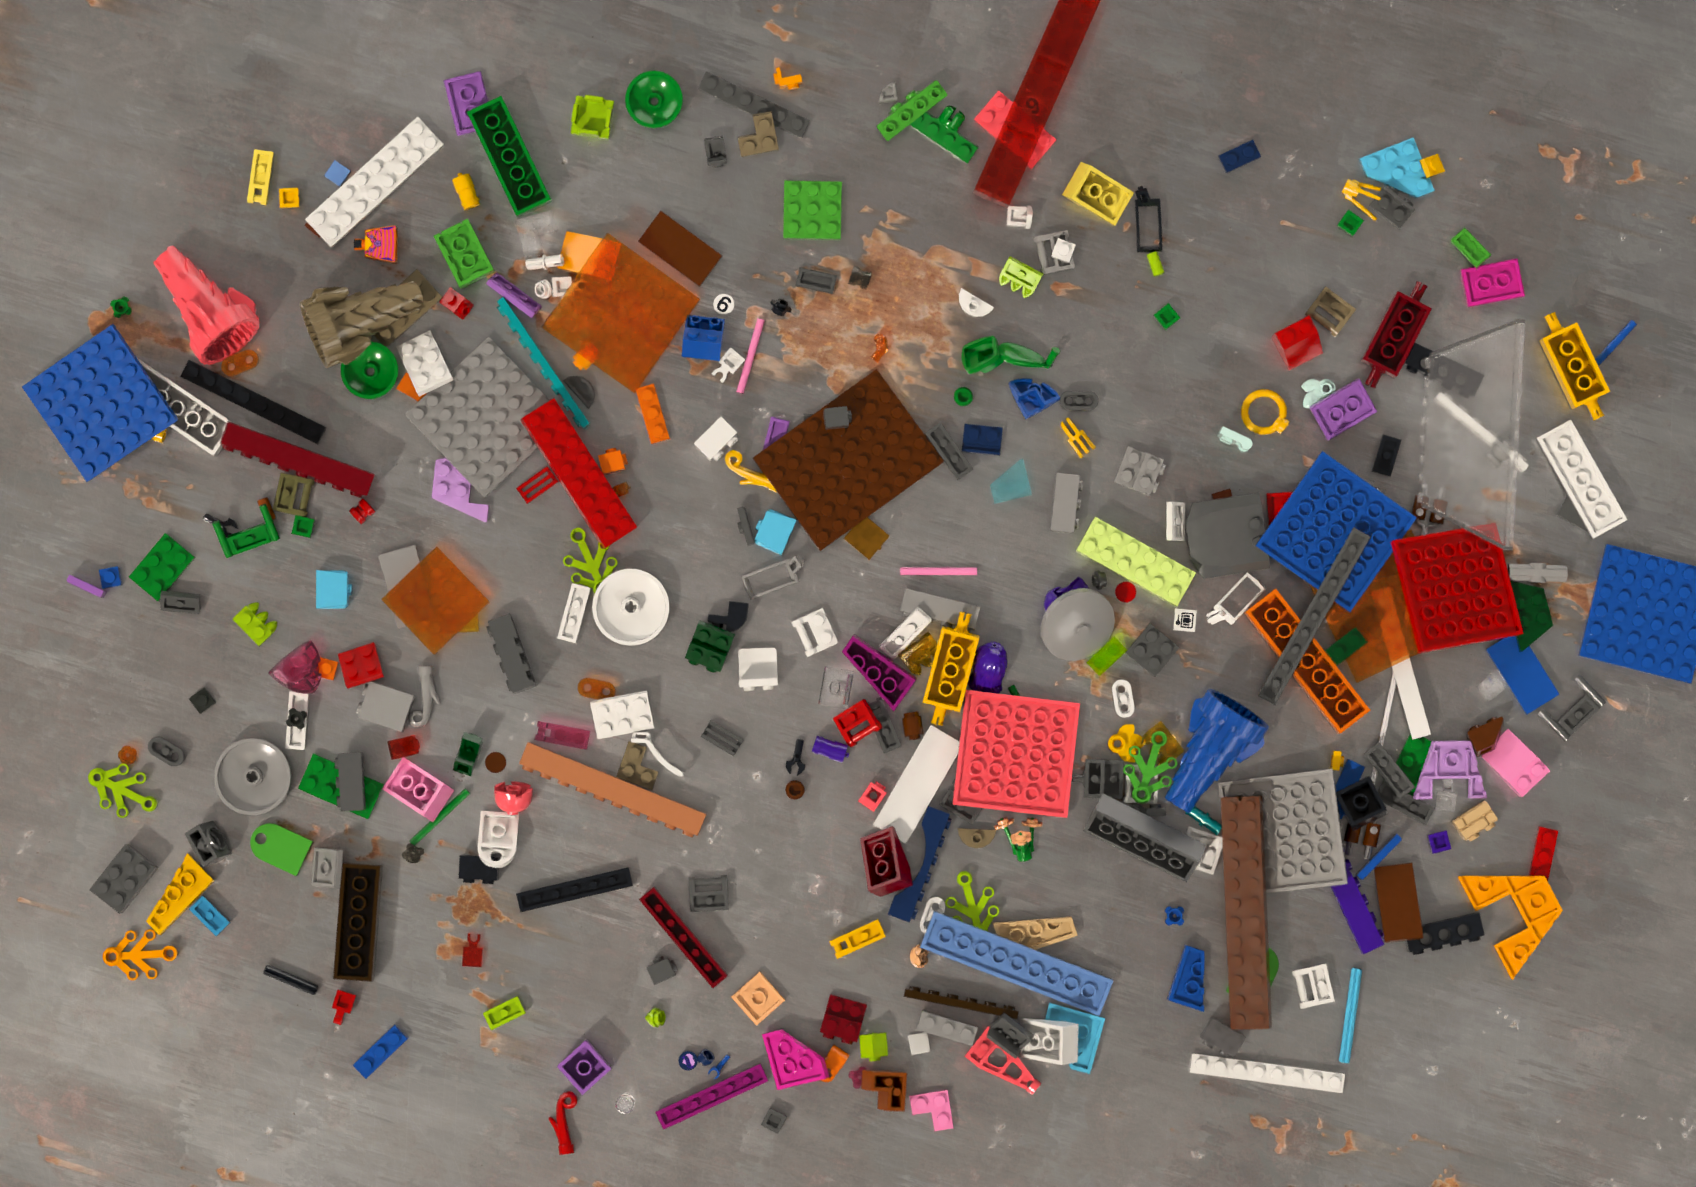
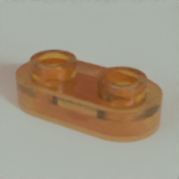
M244 350L225 358L221 364V369L224 374L233 377L255 368L259 363V357L253 350ZM249 356L253 358V361L251 363L246 362V359ZM230 364L235 365V369L232 371L229 370Z
M584 678L578 683V692L584 697L599 700L614 697L616 694L614 685L609 682ZM586 684L591 685L590 691L584 690ZM604 688H608L610 690L609 695L603 694Z

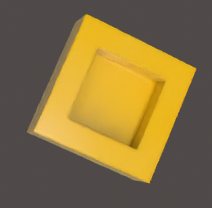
M1438 154L1420 160L1426 178L1445 172Z
M299 188L279 189L281 209L300 208Z
M1332 751L1330 769L1340 771V767H1343L1344 756H1341V751Z

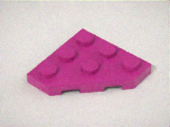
M780 1029L762 1034L777 1090L829 1077L824 1058L784 1030Z

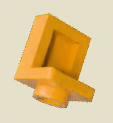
M780 67L776 68L777 73H773L775 85L779 84L780 89L788 88V90L798 89L799 85H802L801 74L782 78Z

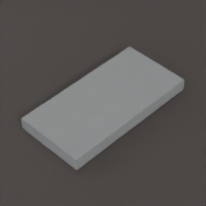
M416 545L378 555L398 629L436 619Z

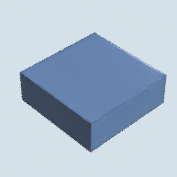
M334 160L324 176L341 187L351 171Z

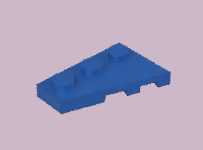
M1187 945L1184 946L1167 1000L1204 1012L1203 975L1205 951Z

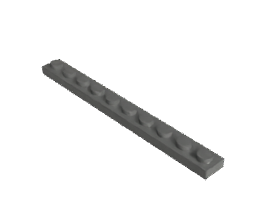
M1353 527L1258 696L1274 705L1277 703L1369 541L1370 536Z

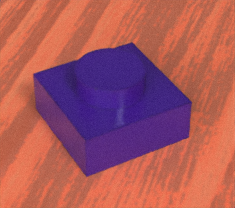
M1447 830L1427 835L1432 854L1451 849Z

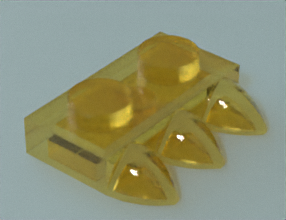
M927 632L899 653L898 656L913 674L921 675L920 663L926 667H931L932 659L930 655L935 657L938 644L931 634Z
M1162 721L1148 730L1141 740L1142 745H1148L1152 743L1151 736L1153 733L1161 731L1166 734L1167 741L1165 745L1160 747L1158 753H1162L1158 759V765L1166 762L1170 757L1177 758L1185 751ZM1157 735L1155 737V741L1160 743L1162 741V737L1160 735Z

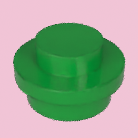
M966 387L958 388L954 393L955 402L960 406L969 405L973 400L972 391Z

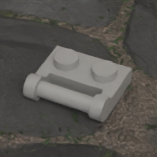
M1068 230L1033 237L1034 243H1037L1042 268L1040 272L1043 275L1075 268L1073 255L1069 263L1053 258L1055 266L1049 267L1044 244L1045 241L1050 240L1053 253L1058 238L1070 242Z

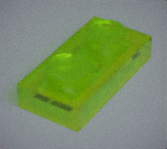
M1114 636L1086 663L1100 677L1127 649Z

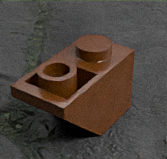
M1493 717L1482 726L1475 725L1469 729L1467 739L1471 741L1476 757L1495 750L1504 726L1503 717Z

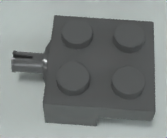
M1085 759L1083 774H1072V777H1078V779L1072 778L1071 782H1082L1084 798H1100L1102 794H1105L1114 799H1122L1124 760Z

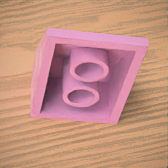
M1509 729L1500 735L1495 750L1481 756L1519 797H1523L1550 772L1545 764Z
M404 757L382 788L432 822L435 821L454 792L452 788Z

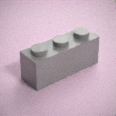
M1056 473L1050 531L1074 533V529H1078L1079 518H1076V510H1080L1081 499L1077 498L1078 491H1082L1083 480H1079L1080 475Z
M924 1010L921 1012L917 1026L919 1031L973 1046L978 1029L977 1026Z

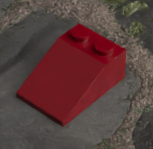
M893 826L860 838L868 892L882 897L913 885L909 863Z

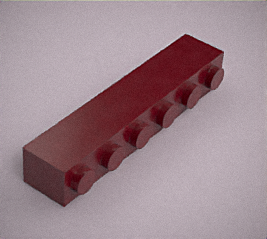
M655 887L639 899L712 988L728 976Z

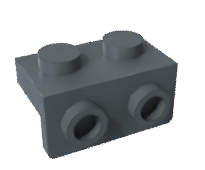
M1003 1013L991 1024L986 1037L1016 1059L1021 1050L1033 1040L1034 1035Z

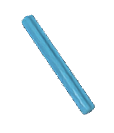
M1359 968L1351 969L1339 1062L1341 1063L1350 1062L1362 969Z

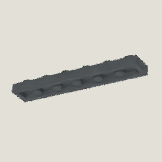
M709 72L705 73L698 87V90L751 115L771 111L774 126L799 138L803 137L810 120Z

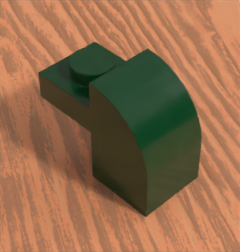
M464 732L460 749L455 758L453 771L468 776L472 775L483 744L481 737Z

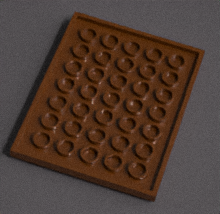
M877 369L752 458L819 551H822L944 463L943 459ZM847 406V411H851L852 422H849L848 428L825 430L823 410L825 408Z

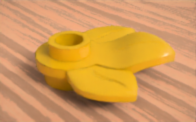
M1133 724L1123 725L1118 733L1112 735L1108 740L1109 749L1114 753H1118L1120 758L1126 762H1136L1129 755L1130 747L1138 746L1141 749L1146 744V740L1142 736L1134 734L1135 728ZM1115 740L1121 741L1120 747L1114 746ZM1137 748L1131 750L1132 755H1137Z

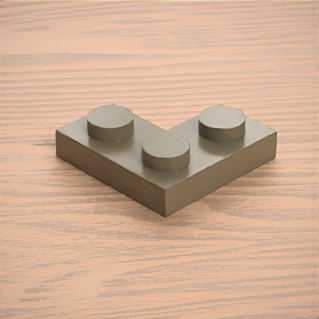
M771 111L753 115L756 133L737 137L741 157L779 150Z
M628 741L616 778L653 790L659 772L641 766L647 747Z

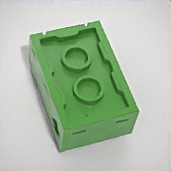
M468 218L463 220L462 224L458 223L442 231V234L434 235L461 289L495 272Z

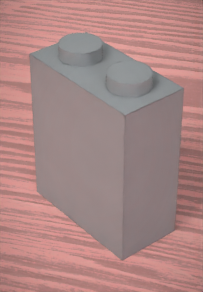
M372 681L369 682V685L365 684L362 693L365 697L363 703L359 702L356 711L359 714L358 718L404 732L415 695Z

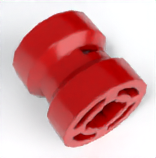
M364 498L358 502L356 507H352L349 510L361 525L368 516H372L376 512Z

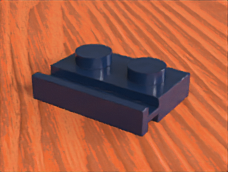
M964 424L962 452L1000 456L1003 428Z

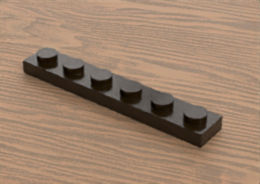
M909 986V989L904 991L903 997L997 1016L1005 1013L1012 1019H1018L1019 1011H1015L1013 1006L1004 1005V1008H999L993 1002L985 1001V1004L977 1003L978 999L966 997V1001L959 1000L958 995L947 994V997L939 996L940 992L928 990V993L920 992L921 988Z

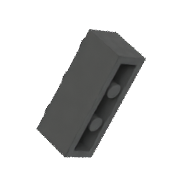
M363 752L338 753V757L335 758V769L339 770V777H336V788H340V796H337V807H341V811L366 810Z

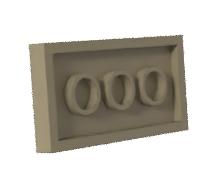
M418 269L399 285L410 281L416 282L421 290L425 307L403 316L400 320L388 325V329L374 334L378 341L386 347H389L442 299V296Z

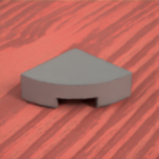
M896 82L889 83L882 90L879 104L898 101Z

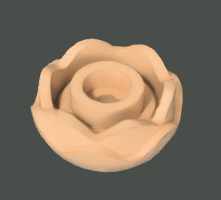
M921 944L916 945L910 952V961L917 968H923L928 963L927 955L929 951L920 948Z

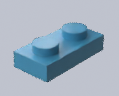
M204 895L189 909L215 936H218L231 923Z

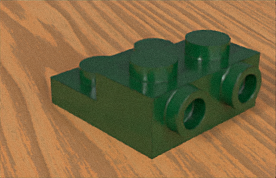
M699 620L685 658L692 665L701 664L706 666L709 672H721L735 634Z

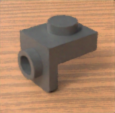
M723 136L704 138L708 166L721 167L727 163Z

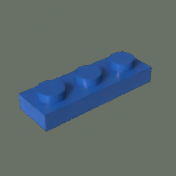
M394 1025L353 1066L367 1079L408 1038Z

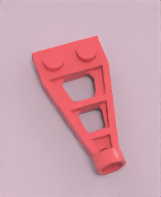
M988 1026L966 1053L965 1057L978 1068L1024 1088L1033 1095L1041 1085V1082L1031 1075L1019 1057L1015 1059L986 1037L990 1028ZM996 1048H1000L1007 1056V1062L1002 1067H997L988 1062V1057ZM1010 1063H1015L1021 1069L1022 1074L1019 1078H1013L1005 1072ZM1033 1081L1028 1087L1027 1082Z

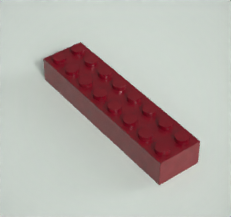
M227 421L220 440L224 450L234 453L236 449L241 451V456L250 459L253 456L260 458L259 462L269 466L271 462L278 464L277 468L289 472V469L296 471L295 474L306 479L308 476L314 477L313 481L325 485L326 482L333 484L332 488L342 492L344 488L348 489L351 495L362 498V495H368L375 475L366 470Z

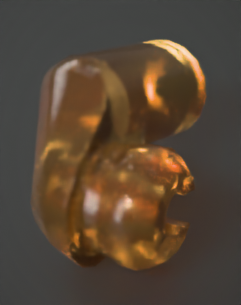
M881 333L874 336L876 351L871 355V358L877 363L888 351L887 338Z

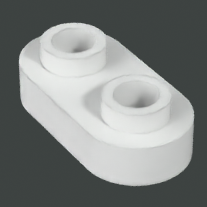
M1117 680L1112 686L1115 711L1118 716L1127 718L1133 714L1135 708L1131 685L1126 680ZM1120 685L1125 687V691L1123 693H1120L1118 691V687ZM1123 704L1128 706V710L1126 712H1123L1121 710V706Z
M932 897L926 903L920 920V929L923 933L927 930L925 924L927 921H930L933 912L936 911L943 914L945 911V903L939 897ZM933 903L939 904L938 910L932 909Z

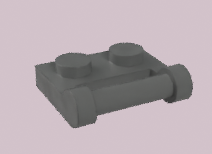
M727 875L698 879L689 877L690 912L729 910ZM722 885V891L695 892V886Z

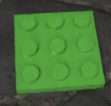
M784 181L783 239L841 240L842 182Z

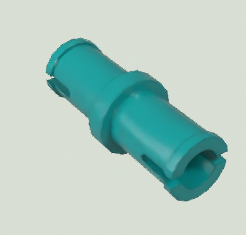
M1194 806L1190 813H1185L1199 822L1201 827H1206L1215 835H1218L1222 829V825L1211 818L1208 812L1204 813L1196 806Z

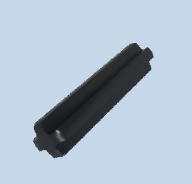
M266 965L263 971L264 975L311 995H315L318 990V985L273 966Z

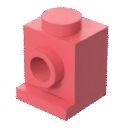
M877 781L875 784L871 782L858 801L874 812L887 794L884 791L886 787ZM871 792L877 793L876 799L870 798Z

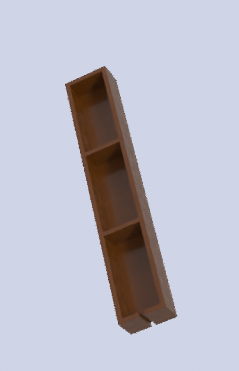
M1241 796L1221 797L1231 1030L1270 1029L1272 1027L1262 796H1243L1242 801H1240Z

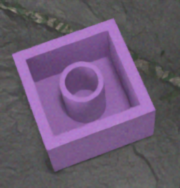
M587 1039L557 1065L559 1070L582 1095L612 1069L610 1064Z

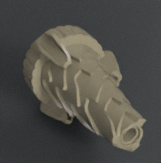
M410 281L398 286L393 284L388 287H379L365 293L359 291L349 296L347 287L314 289L311 297L299 302L300 311L309 336L326 369L339 363L345 365L351 363L371 344L370 339H372V335L388 329V325L400 320L403 316L424 308L423 296L416 282Z

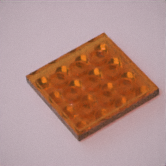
M438 547L434 548L381 599L433 655L438 653L490 603Z

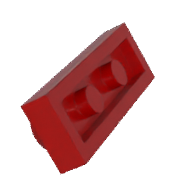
M1538 827L1528 876H1545L1548 881L1558 830Z

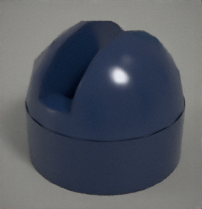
M703 1049L698 1055V1063L701 1062L702 1066L710 1065L715 1059L712 1052L707 1049Z

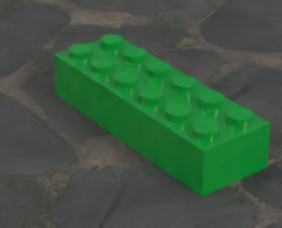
M502 96L468 111L467 114L517 218L552 202Z

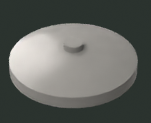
M1081 588L1068 591L1055 599L1046 610L1041 622L1042 641L1054 656L1062 660L1077 661L1088 658L1098 652L1109 640L1115 623L1113 608L1109 601L1095 590Z
M243 739L227 747L218 758L214 769V785L219 798L231 810L244 815H261L275 809L287 796L291 785V768L284 753L274 744L262 739Z

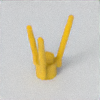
M1348 179L1342 190V193L1346 194L1345 199L1351 201L1373 220H1377V217L1355 200L1353 196L1357 197L1358 193H1361L1376 200H1381V197L1365 191L1361 187L1378 191L1381 188L1359 182L1355 179L1353 181Z

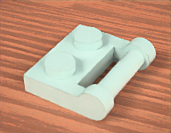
M1224 426L1217 434L1221 442L1227 445L1233 443L1238 446L1241 452L1248 451L1253 444L1251 439Z

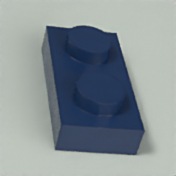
M1251 140L1219 155L1218 158L1227 174L1261 158V155L1254 140Z

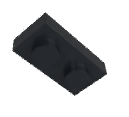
M1382 435L1372 472L1391 477L1401 439Z

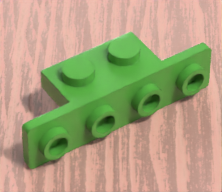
M937 80L933 81L922 91L918 90L915 92L913 90L905 96L906 100L901 104L900 102L895 103L890 108L889 116L876 127L885 140L889 141L945 98L947 93Z

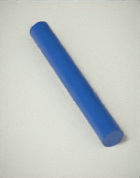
M1633 320L1596 357L1595 361L1598 367L1636 327L1637 324Z

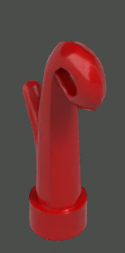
M570 1091L561 1094L557 1101V1122L552 1117L548 1118L558 1138L559 1155L574 1153V1145L571 1143L565 1108H574L577 1104V1096ZM568 1097L571 1098L570 1104L565 1102Z

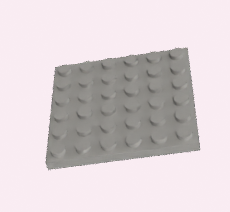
M490 337L486 338L450 372L453 381L428 392L405 413V416L483 498L538 449L520 419L550 401Z
M1333 769L1218 783L1220 803L1221 797L1241 796L1240 801H1242L1243 796H1262L1266 894L1348 884Z

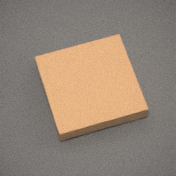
M758 972L731 996L756 1026L785 1001L761 972Z

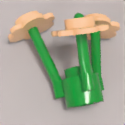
M1006 817L998 820V824L994 828L995 830L1004 828L1011 844L1013 855H1017V860L1021 862L1031 860V852L1034 851V827H1042L1043 823L1038 822V819L1033 817L1027 818V821H1022L1021 824L1030 827V832L1018 831L1011 835L1007 826L1014 823V818L1008 820Z

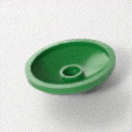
M647 71L631 81L626 91L625 103L628 113L635 122L647 128H661L677 118L682 108L683 96L680 86L673 77L661 71ZM653 98L658 99V103L656 105H653L651 103V100Z
M371 342L351 363L347 365L341 363V378L344 385L352 394L363 399H376L384 396L393 388L397 381L398 363L394 354L386 346L377 342ZM370 368L374 369V374L372 375L368 374V369Z

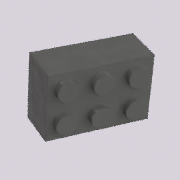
M125 844L89 890L120 914L127 909L159 867L130 844Z

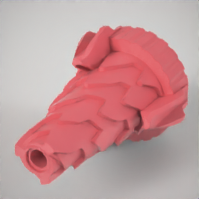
M175 246L167 247V250L160 254L156 261L153 262L162 275L165 285L174 296L172 300L181 311V317L188 326L189 346L201 363L211 365L231 357L246 346L256 335L259 329V317L255 313L256 304L249 297L233 287L228 289V294L226 292L223 294L214 281L211 282L201 269L198 270L190 259L186 258L182 252H179Z

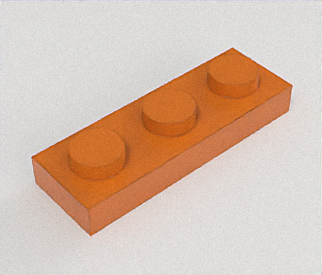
M654 384L637 388L636 393L651 444L669 440L670 437Z

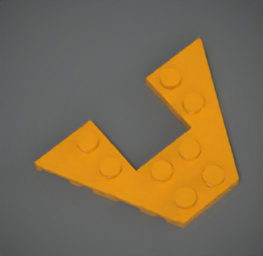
M1458 876L1475 911L1511 894L1528 928L1494 944L1509 976L1513 980L1563 911L1545 876Z

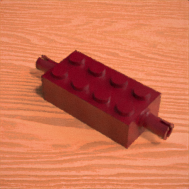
M1416 281L1410 296L1399 291L1395 293L1361 359V362L1372 368L1367 380L1364 382L1367 386L1370 385L1373 379L1370 387L1375 389L1382 374H1387L1392 378L1398 376L1432 308L1420 302L1428 287L1427 285L1423 284L1419 291L1422 283Z

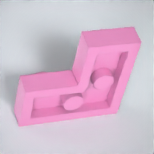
M948 1090L910 1095L912 1115L932 1112L934 1131L953 1128Z

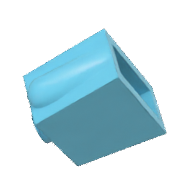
M769 509L764 519H759L755 529L758 530V533L755 537V544L782 556L797 519Z
M316 570V609L347 608L349 605V595H352V584H349L348 572L345 570Z

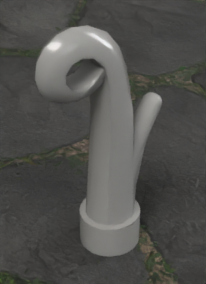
M418 666L423 712L414 710L409 714L408 720L413 727H422L428 722L432 710V698L436 704L439 705L441 703L433 683V666ZM420 715L422 719L417 722L414 720V716Z

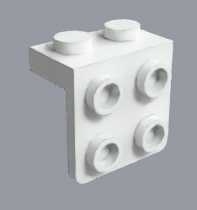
M751 648L738 651L739 687H743L744 691H755V687L763 686V690H774V686H778L777 650L775 648Z

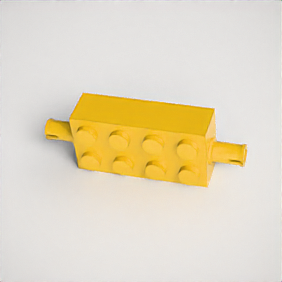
M1556 312L1544 316L1551 330V335L1542 338L1539 342L1571 409L1584 404L1587 405L1593 421L1605 416L1597 400L1598 397L1610 392L1578 323L1576 322L1564 328L1561 326Z
M961 611L959 612L956 628L942 626L923 703L935 706L931 723L936 724L939 717L938 725L943 726L946 710L950 709L957 712L961 710L980 635L967 631L972 614L967 613L965 620H963L965 612Z

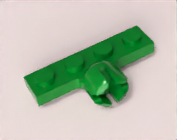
M946 106L938 118L925 112L910 124L967 164L979 148V146L958 132L959 127L965 120V115L959 111L952 118L956 110L953 106Z

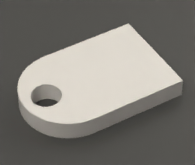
M481 811L478 855L487 866L493 868L504 867L515 858L519 813L517 815H509L507 812ZM493 854H500L502 858L499 861H493L491 856Z

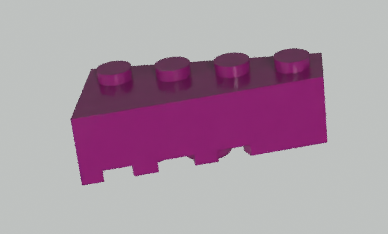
M855 634L842 651L882 699L886 701L889 707L895 711L917 678Z

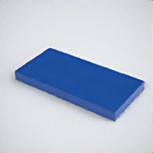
M1515 636L1503 638L1485 649L1526 715L1560 695L1530 646L1523 652H1519Z

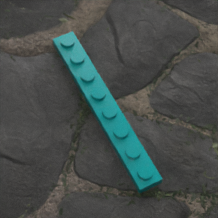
M504 297L497 301L499 304L497 309L503 317L507 315L510 320L507 324L513 332L517 331L521 337L518 340L524 348L528 346L532 352L529 356L535 364L539 362L542 367L540 372L546 380L549 378L552 381L553 385L550 387L556 395L560 394L564 400L561 403L565 409L573 412L575 416L572 419L578 427L582 425L584 429L588 427L590 423Z

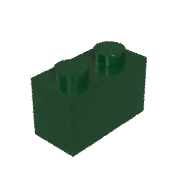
M1355 627L1326 649L1325 652L1334 664L1338 666L1368 642Z

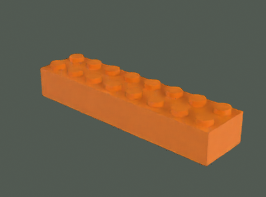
M1276 588L1244 612L1279 658L1300 622L1299 617ZM1313 637L1292 676L1337 734H1341L1367 714L1370 709Z

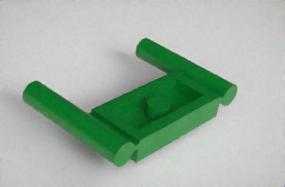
M266 504L259 506L266 524L262 523L228 535L227 538L220 522L215 521L212 523L226 558L280 539Z

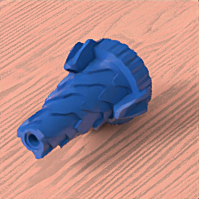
M1208 689L1204 697L1196 699L1193 704L1188 730L1193 732L1194 735L1187 744L1188 750L1181 759L1180 768L1172 779L1174 783L1167 792L1165 799L1190 813L1202 794L1214 781L1220 779L1228 766L1231 767L1235 760L1241 763L1263 747L1265 744L1263 736L1269 726L1258 715L1241 703L1219 691Z

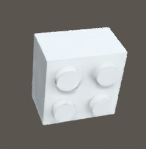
M720 417L694 445L711 462L713 460L717 462L725 454L723 450L727 446L731 448L738 441L736 438L738 433Z

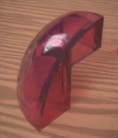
M309 640L291 651L268 672L269 675L289 690L302 694L314 693L320 684L322 675L319 673L318 667L321 659L314 643Z

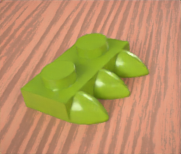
M1009 256L1000 273L999 282L1002 286L1012 280V292L1019 290L1023 286L1022 294L1026 298L1033 294L1043 273Z
M254 602L245 606L233 620L260 647L275 632L277 621L265 624L268 612H261L255 615L258 611L259 603Z

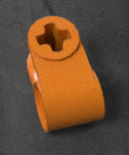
M833 1045L825 1057L826 1067L830 1069L832 1076L821 1081H832L850 1054Z

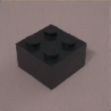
M1370 776L1336 792L1337 802L1352 831L1387 815V808Z

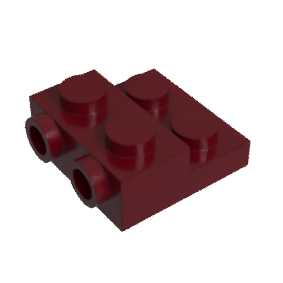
M830 994L820 1029L823 1037L834 1040V1037L842 1038L841 1042L850 1045L853 1044V1041L857 1042L867 1004Z

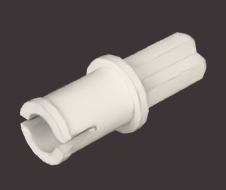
M563 254L542 255L540 258L527 259L525 264L529 270L539 268L547 270L549 267L564 266Z

